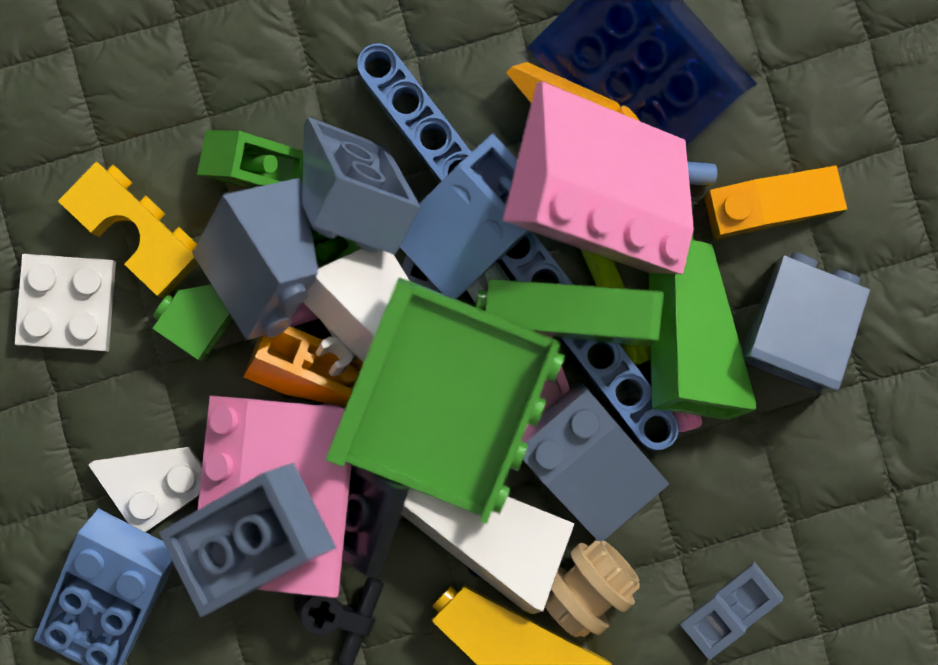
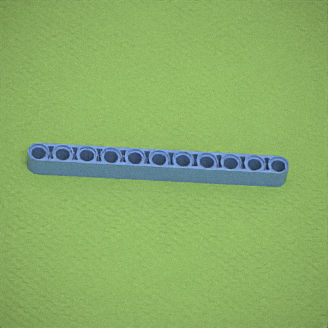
M381 43L371 44L362 50L357 64L364 86L440 183L453 167L460 164L472 152L398 55L389 46ZM376 58L385 59L391 64L390 72L382 78L372 77L366 72L367 65ZM402 94H411L418 99L419 105L414 112L402 114L395 110L393 106L394 101ZM437 129L443 132L447 138L444 146L438 150L426 149L421 143L422 135L426 131ZM532 231L523 238L529 245V253L526 257L512 259L505 255L499 260L514 281L531 282L536 274L546 272L555 278L557 284L573 285ZM558 338L631 435L643 448L662 450L674 443L679 432L678 423L671 411L652 409L651 385L619 344ZM602 344L610 349L612 362L608 368L597 369L589 363L587 353L591 346ZM629 380L638 386L640 397L635 405L626 406L618 401L616 388L621 381ZM650 417H659L667 425V435L659 443L651 442L644 434L645 422Z

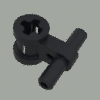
M368 577L356 608L339 603L335 597L295 594L293 601L294 610L305 629L314 635H327L337 627L347 630L336 660L341 665H354L364 636H370L376 617L373 613L384 583L378 578ZM324 602L326 608L324 610L317 609L314 615H312L309 611L310 608H319L321 603Z

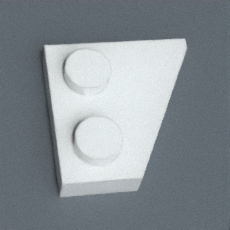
M190 447L102 459L88 464L126 521L146 533L199 497L202 463Z

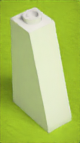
M360 249L319 268L318 275L307 291L308 296L303 303L364 363L397 279L399 277L408 281L409 279L393 254L380 249L377 252Z
M405 486L409 489L401 515L523 611L535 614L544 610L574 523L507 496L501 513L491 512L489 520L485 524L480 522V515Z

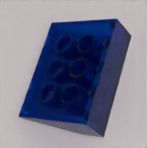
M574 0L528 46L530 51L549 72L614 100L620 107H628L640 122L684 139L686 147L757 85L683 0Z

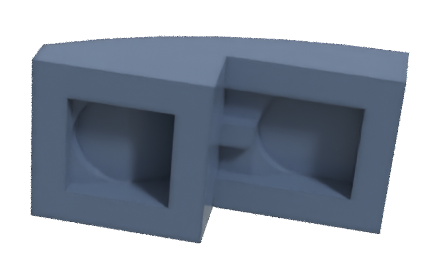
M754 561L694 610L680 625L710 661L744 635L748 627L780 604L784 596Z

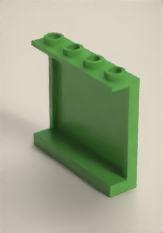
M399 277L325 460L342 467L345 462H348L480 515V522L487 524L491 512L500 514L506 502L510 488L504 486L503 483L509 468L518 471L528 444L522 442L521 439L527 425L536 427L541 417L546 400L539 398L544 383L546 380L554 383L561 368L564 356L557 353L559 349L558 340Z

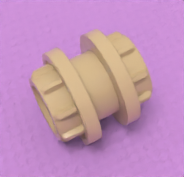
M604 540L601 542L594 541L589 546L579 543L571 550V556L575 565L568 572L561 567L558 568L545 604L546 609L558 624L574 637H585L590 632L596 635L603 633L609 627V621L604 613L612 606L622 612H626L635 604L632 594L640 588L639 578L633 568L614 547Z

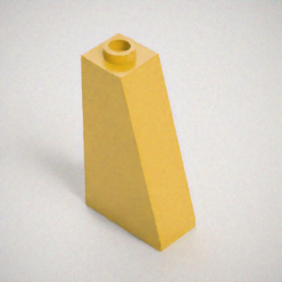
M463 585L458 591L450 586L432 605L438 611L433 616L432 622L477 665H613L596 653L466 585Z

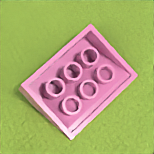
M537 82L503 221L647 273L683 274L694 230L686 142L677 136L544 82Z
M210 396L198 510L266 471L294 463L336 546L335 549L257 590L338 597L351 464L345 462L342 467L325 459L346 408Z

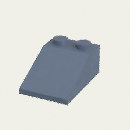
M307 117L304 123L302 204L311 222V226L318 233L326 237L336 238L337 235L351 239L356 245L366 251L377 252L380 249L395 255L421 207L388 147Z
M581 381L541 414L536 427L528 425L521 439L522 442L528 444L523 458L526 464L595 539L600 542L608 538L669 485V482Z
M294 463L260 474L159 532L200 618L336 548Z

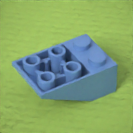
M494 134L490 135L458 164L419 204L421 208L400 245L405 254L443 295L453 299L461 296L531 232L503 221L518 160Z
M98 508L77 533L34 641L81 665H124L174 565L164 542Z

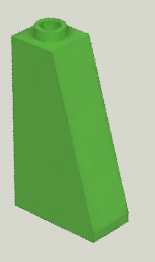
M692 236L683 274L649 273V291L663 292L659 340L651 345L652 409L731 420L756 410V400L713 245L695 241Z
M489 279L487 291L478 290L476 308L548 337L650 347L659 340L663 292Z

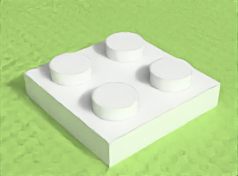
M22 254L15 345L109 352L116 262L104 259Z

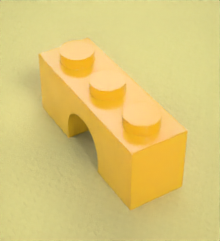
M96 161L58 202L97 237H100L116 222L130 221L135 223L140 233L139 247L124 265L158 297L164 299L199 264L192 254L197 243L179 226L172 233L160 221L165 213L146 195L141 201L135 198L127 190L133 182L114 164L106 170Z

